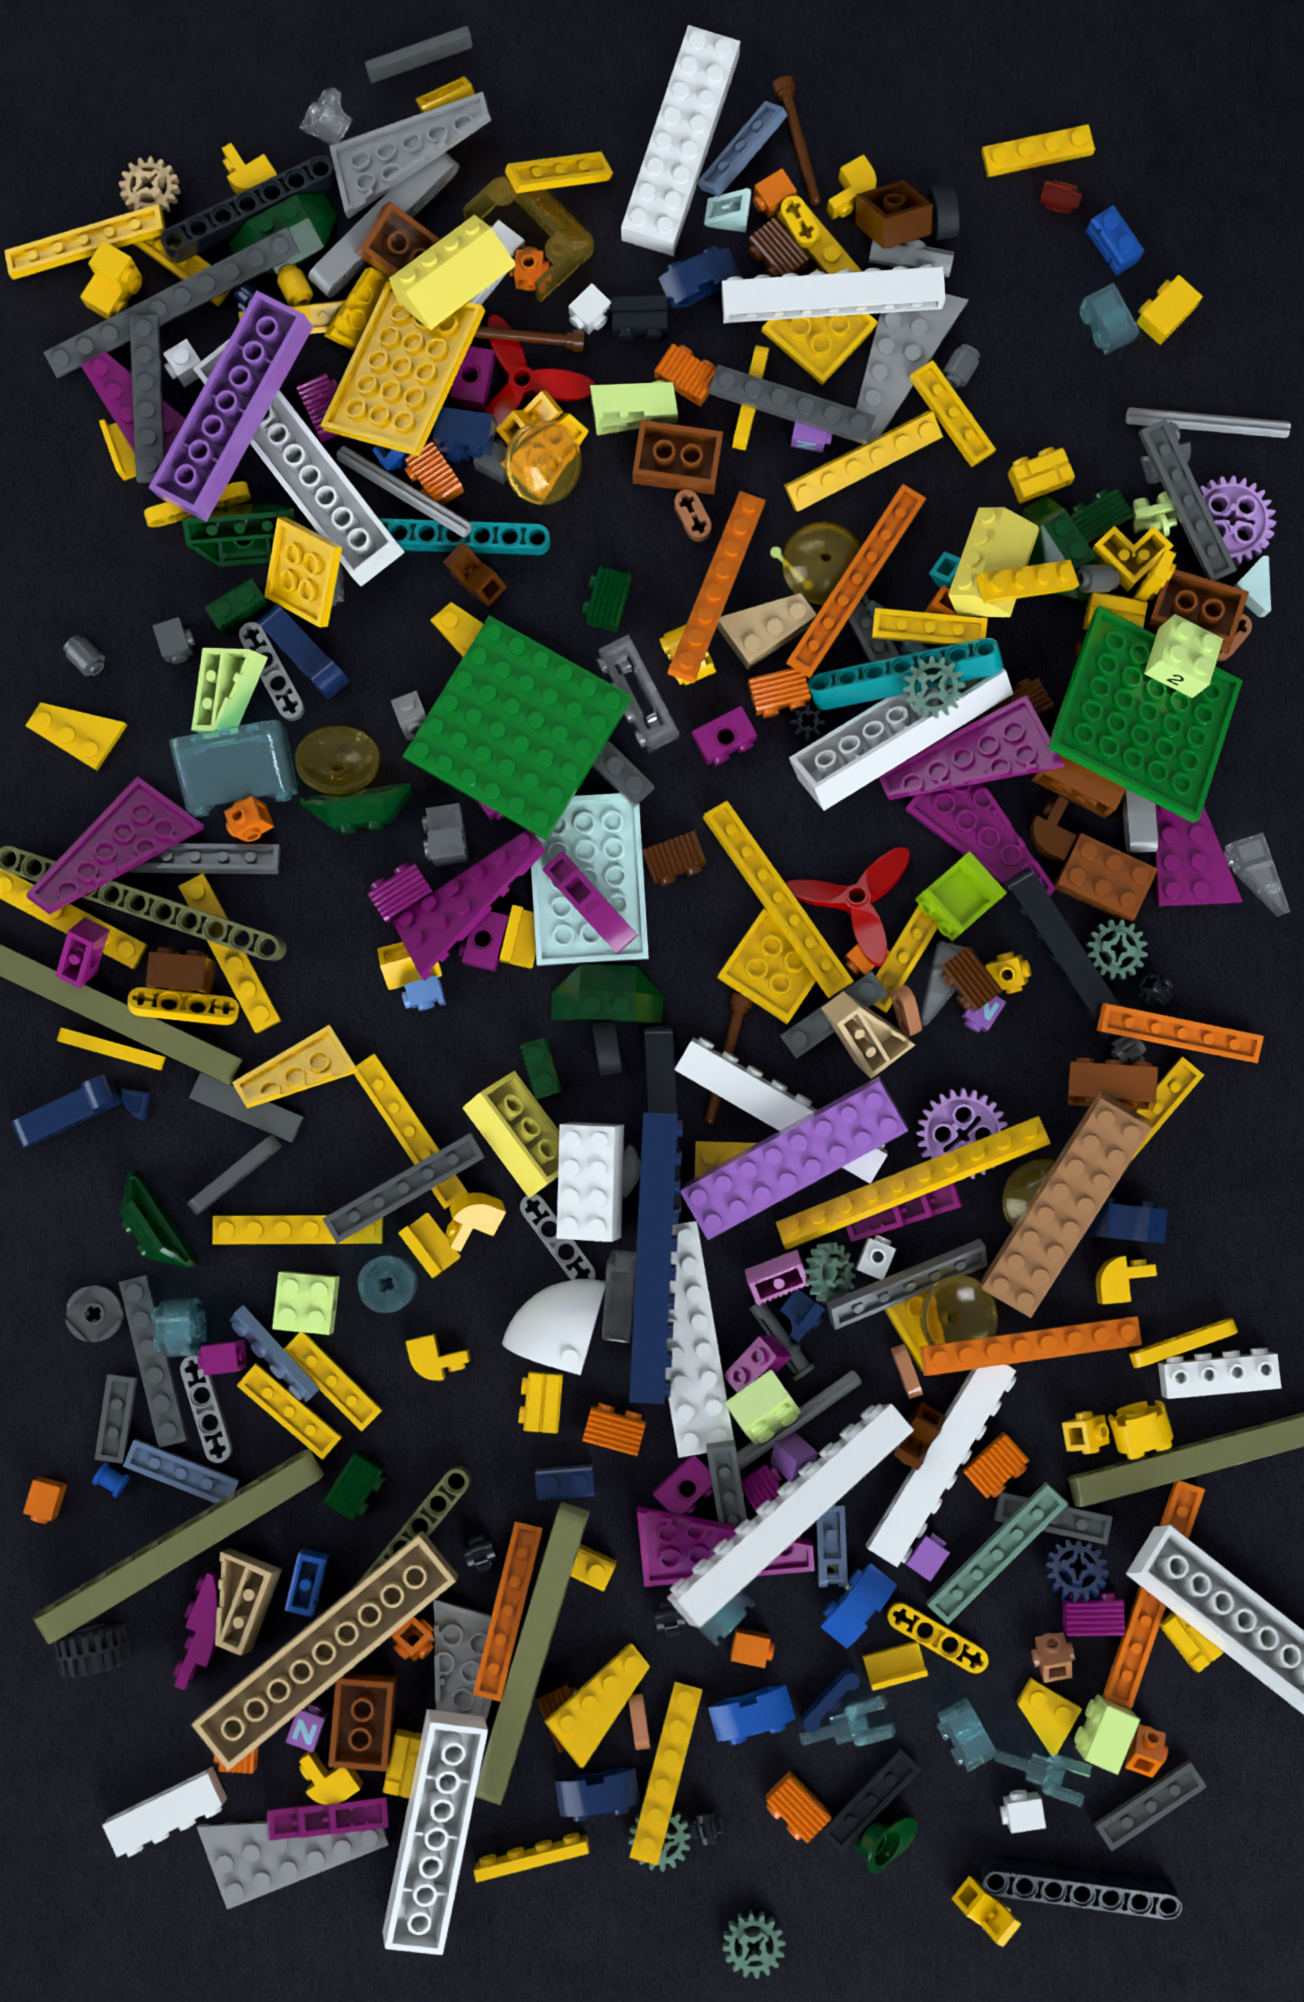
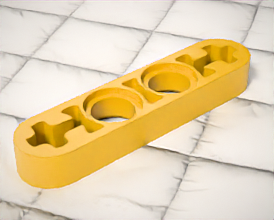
M755 346L749 375L763 379L769 353L768 347ZM741 405L732 448L746 451L755 414L754 408Z
M246 482L227 484L215 507L236 505L249 500L251 495L248 484ZM169 502L149 507L144 511L147 526L149 527L164 526L181 521L183 517L191 515Z
M144 987L135 988L128 995V1009L137 1016L230 1025L237 1020L239 1014V1004L235 999L227 996ZM138 998L144 999L143 1005H137ZM153 999H157L156 1007H153ZM165 1000H172L176 1002L177 1007L168 1010L163 1008L161 1003ZM194 1003H200L206 1009L201 1013H196L190 1009V1006ZM211 1005L214 1006L213 1013H210ZM224 1007L229 1008V1014H223Z
M60 1028L57 1041L161 1071L165 1061L164 1056L65 1028Z
M1233 1318L1224 1319L1131 1352L1129 1356L1133 1367L1139 1368L1229 1337L1238 1331Z
M895 1602L889 1606L887 1619L896 1630L971 1673H980L986 1669L988 1656L979 1645L904 1602ZM902 1609H905L904 1614L911 1620L914 1619V1615L918 1616L912 1624L911 1631L907 1630L910 1625L906 1621L899 1620L898 1623L895 1622L894 1611L900 1612ZM923 1622L930 1623L933 1627L932 1634L927 1638H922L917 1634V1628ZM947 1637H954L958 1642V1646L953 1652H946L942 1649V1642ZM964 1644L968 1645L965 1650L969 1654L975 1655L979 1652V1658L982 1660L980 1664L974 1663L971 1666V1661L968 1657L961 1654Z

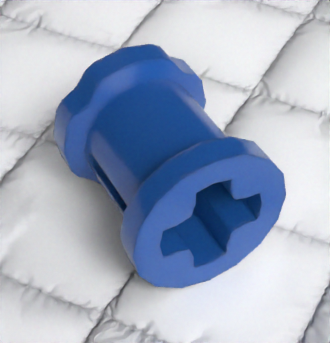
M104 1462L94 1476L92 1484L103 1486L112 1492L113 1497L117 1498L127 1485L130 1475H122L109 1467L110 1463Z

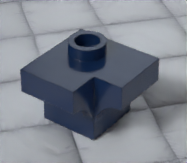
M799 1289L793 1290L779 1308L790 1320L791 1328L788 1335L798 1343L806 1332H809L811 1328L815 1329L824 1318L822 1313L825 1309Z

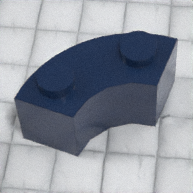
M713 246L703 251L702 254L682 263L678 261L670 264L666 268L667 272L658 279L671 308L690 307L705 297L721 293L722 281H726L731 277L742 276L730 249H717L716 246Z
M1107 1198L1084 1234L1165 1244L1168 1210L1156 1208L1157 1203L1140 1201L1139 1206L1116 1204L1117 1198Z
M613 1767L597 1772L575 1773L555 1781L560 1816L572 1817L573 1821H584L589 1819L590 1815L613 1812L614 1815L630 1812L629 1807L641 1803L635 1768Z

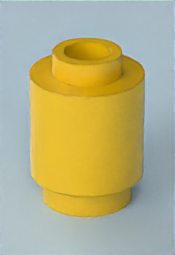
M294 264L281 268L277 272V283L288 305L309 304L310 299L313 297V292L302 270L298 269Z

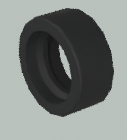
M948 183L931 186L928 191V201L933 204L931 232L934 239L940 240L957 237L959 233V206L954 185Z
M615 1021L593 1024L600 1075L622 1073Z

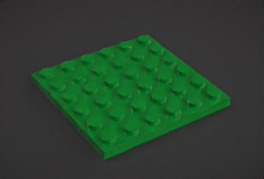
M1099 606L1094 610L1047 748L1195 823L1200 819L1243 680L1215 666L1210 685L1193 698L1144 674L1156 635Z
M488 616L405 751L403 758L547 841L633 698L621 689L495 618Z

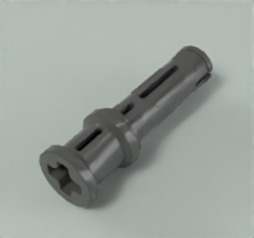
M761 1302V1305L755 1304L749 1308L768 1336L775 1335L792 1355L786 1364L794 1374L792 1377L794 1381H797L815 1368V1365L813 1363L810 1364L801 1352V1345L792 1341L766 1303Z

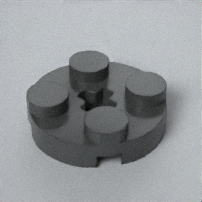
M101 1285L79 1289L70 1297L66 1306L68 1329L75 1337L87 1342H98L112 1337L119 1330L125 1316V1309L119 1296L110 1288ZM90 1307L94 1309L100 1308L101 1318L99 1320L95 1318L91 1321L88 1318L91 1314L88 1310Z

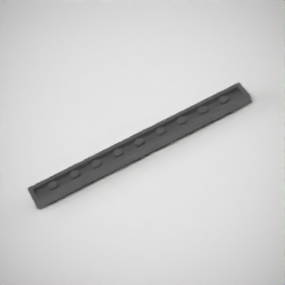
M286 227L43 353L56 377L61 378L80 368L81 364L103 352L109 353L129 343V316L158 315L159 325L162 326L301 253L289 229Z

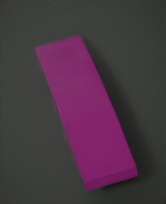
M954 1182L847 1225L846 1228L850 1241L854 1242L962 1207L963 1205Z
M386 1797L348 1800L328 1805L311 1804L266 1810L269 1841L388 1828Z

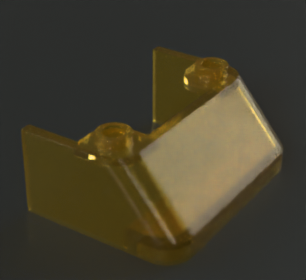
M507 176L495 178L462 208L464 219L466 221L473 215L482 219L496 205L505 206L516 200L551 236L546 242L545 253L553 265L534 282L536 298L541 302L592 255L594 250L593 238L546 189L516 193Z

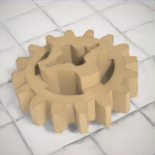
M150 156L148 163H144L141 158H138L139 165L136 167L129 163L131 171L129 173L122 172V176L126 181L119 182V186L123 190L120 195L123 201H126L127 208L136 211L159 204L162 210L165 209L170 213L169 204H177L178 201L174 195L181 192L177 185L180 182L177 175H173L172 167L170 165L166 167L162 159L155 164L153 157Z

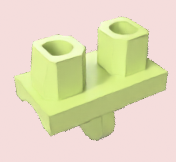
M1166 492L1158 495V504L1150 506L1147 498L1133 501L1132 510L1134 517L1132 528L1135 533L1150 530L1154 526L1164 537L1169 536V527L1176 526L1179 518Z

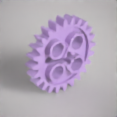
M1222 476L1217 484L1210 480L1207 488L1201 486L1199 490L1235 565L1239 566L1242 563V558L1248 563L1253 559L1252 554L1258 557L1262 553L1261 548H1266L1269 545L1266 539H1270L1274 535V532L1269 530V528L1276 524V521L1269 518L1275 513V510H1267L1266 507L1272 501L1271 499L1264 501L1261 499L1265 491L1256 493V483L1247 487L1246 478H1244L1237 484L1235 476H1232L1229 482L1226 483L1225 478ZM1211 502L1219 503L1222 507V512L1215 511L1211 506ZM1239 504L1248 506L1250 514L1241 512ZM1246 521H1253V522H1254V525H1252L1251 523H1248V522H1246ZM1237 531H1244L1248 535V541L1241 540L1237 535Z
M961 1088L959 1096H956L955 1092L950 1089L949 1098L947 1099L940 1093V1102L938 1104L932 1100L929 1101L933 1108L931 1111L927 1109L922 1110L927 1116L926 1120L918 1119L917 1121L924 1126V1129L916 1131L917 1135L924 1138L917 1142V1145L919 1147H926L921 1156H931V1160L959 1147L976 1141L975 1132L981 1127L989 1130V1136L1000 1132L1001 1128L1007 1126V1122L998 1121L1003 1112H993L997 1104L993 1101L986 1105L988 1096L985 1094L977 1099L976 1090H972L970 1095L967 1096L966 1090ZM960 1107H967L970 1114L965 1121H957L955 1114ZM977 1116L981 1117L978 1123L966 1131L968 1137L965 1140L958 1138L947 1152L943 1151L946 1145L958 1137L957 1129L965 1130ZM941 1126L948 1127L949 1136L943 1141L935 1138V1131Z

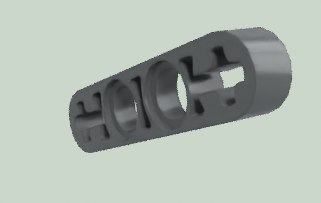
M274 1135L269 1136L193 1197L187 1205L195 1215L200 1214L278 1151L282 1145Z

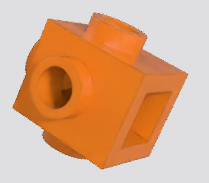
M525 247L522 250L516 249L515 259H513L516 266L510 270V276L515 278L516 289L528 291L543 290L544 278H549V261H544V252L534 247Z
M253 796L235 802L233 807L224 811L228 821L226 827L233 837H237L245 842L257 840L261 834L274 827L266 804Z
M413 1616L392 1635L393 1641L396 1644L393 1649L404 1660L408 1657L414 1662L419 1657L424 1659L434 1648L432 1643L435 1640L431 1633L434 1629L423 1618L418 1621ZM418 1637L419 1641L414 1646H411L409 1644L410 1639Z
M1138 1724L1126 1754L1125 1768L1153 1777L1165 1762L1168 1754V1747L1165 1746L1166 1733Z

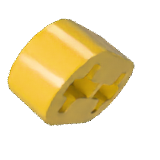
M798 196L787 197L781 204V218L796 243L801 248H810L818 240V226L801 198ZM789 206H792L794 209L798 207L797 216L799 219H796L792 212L787 213ZM801 225H803L806 232L812 231L809 239L806 236L801 237Z

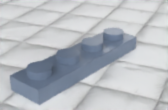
M765 101L697 181L701 190L720 197L788 116L785 109Z
M244 1305L233 1314L230 1321L234 1331L239 1336H244L251 1343L253 1352L258 1357H263L270 1364L272 1373L277 1378H282L289 1385V1391L296 1399H301L304 1403L308 1402L319 1391L315 1383Z
M139 1439L133 1440L123 1467L214 1503H218L236 1492L241 1481Z

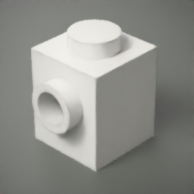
M593 284L586 288L569 305L570 322L576 329H583L588 335L594 329L596 331L601 329L607 322V316L612 313L611 301Z
M187 339L163 353L168 361L164 366L172 379L178 377L185 387L199 378L193 368L201 360Z
M878 1235L875 1236L874 1240L867 1238L855 1269L882 1280L885 1278L896 1249L890 1247V1240Z
M1015 1790L1010 1792V1796L1003 1797L1004 1806L1000 1807L1001 1820L1003 1825L1007 1824L1011 1833L1046 1828L1042 1800L1037 1792L1027 1793L1026 1790Z

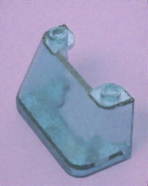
M263 721L179 737L170 741L171 753L186 811L188 814H193V817L209 815V810L214 809V805L245 800L250 796L256 798L268 795L275 798L276 802L292 799L291 795L298 794L287 729L280 721Z

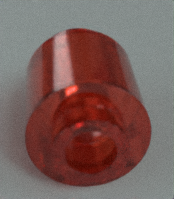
M1057 180L1052 182L1045 181L1039 203L1045 204V208L1070 214L1072 209H1078L1082 193L1077 192L1078 186Z

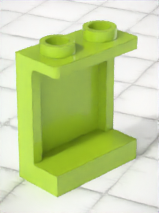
M969 851L915 900L918 902L921 911L935 921L939 931L953 941L1007 892Z

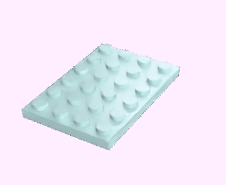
M620 793L574 796L548 840L546 841L537 836L545 849L541 857L531 866L537 966L649 959L639 804L634 808ZM561 851H564L638 934L619 954L595 931L542 870Z

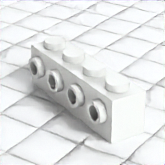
M1268 1348L1250 1349L1251 1354L1240 1355L1239 1350L1223 1351L1222 1357H1212L1211 1353L1194 1354V1359L1184 1360L1182 1355L1166 1358V1362H1158L1161 1395L1164 1398L1172 1399L1281 1388L1278 1355L1268 1352Z
M211 1767L109 1817L102 1826L116 1856L119 1857L126 1853L129 1857L144 1848L143 1844L151 1840L156 1844L170 1836L169 1831L173 1829L185 1830L196 1823V1818L204 1814L206 1818L217 1814L222 1810L221 1806L227 1797L214 1768Z

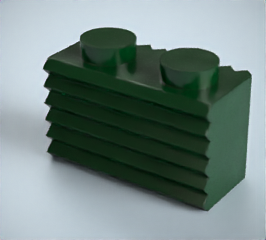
M1117 488L1111 492L1104 489L1093 497L1094 502L1087 506L1084 503H1080L1069 511L1071 519L1089 546L1099 541L1113 526L1119 529L1128 524L1134 517Z
M599 567L597 574L592 573L589 583V590H593L590 600L585 599L582 609V616L586 617V625L618 633L632 581L631 574L604 567Z
M249 578L204 608L220 632L227 636L228 632L232 633V629L236 630L237 626L241 627V624H245L246 620L250 621L251 617L255 618V614L259 615L260 611L264 612L265 608L269 609V604L253 579Z
M547 1038L521 1044V1054L524 1055L523 1059L526 1061L524 1064L529 1072L527 1075L530 1077L529 1081L532 1082L530 1086L533 1087L532 1092L535 1093L533 1097L540 1100L563 1093Z
M356 1451L323 1503L338 1511L349 1520H353L356 1515L362 1517L371 1503L366 1500L370 1492L373 1490L377 1493L386 1479L382 1476L385 1468Z

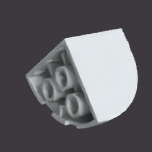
M576 1279L553 1284L533 1295L517 1311L505 1332L502 1345L511 1352L529 1360L580 1375L607 1282L596 1279Z

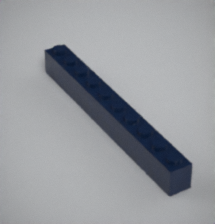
M643 1112L629 1401L632 1403L664 1404L665 1397H670L671 1380H666L665 1377L666 1368H672V1351L667 1350V1339H673L674 1322L668 1321L669 1310H674L675 1293H669L670 1281H676V1264H671V1252H677L678 1235H672L673 1223L678 1224L679 1206H673L674 1195H680V1178L675 1177V1166H681L682 1149H676L677 1137H682L683 1120H677L678 1114Z

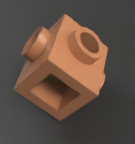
M1046 1633L1035 1637V1649H1031V1656L1034 1667L1039 1666L1043 1682L1072 1678V1661L1075 1660L1074 1650L1071 1643H1066L1064 1633Z

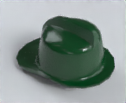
M911 1817L903 1818L892 1826L880 1822L873 1823L856 1841L855 1847L868 1861L870 1873L877 1874L881 1872L892 1860L910 1846L917 1833L918 1824L915 1819Z

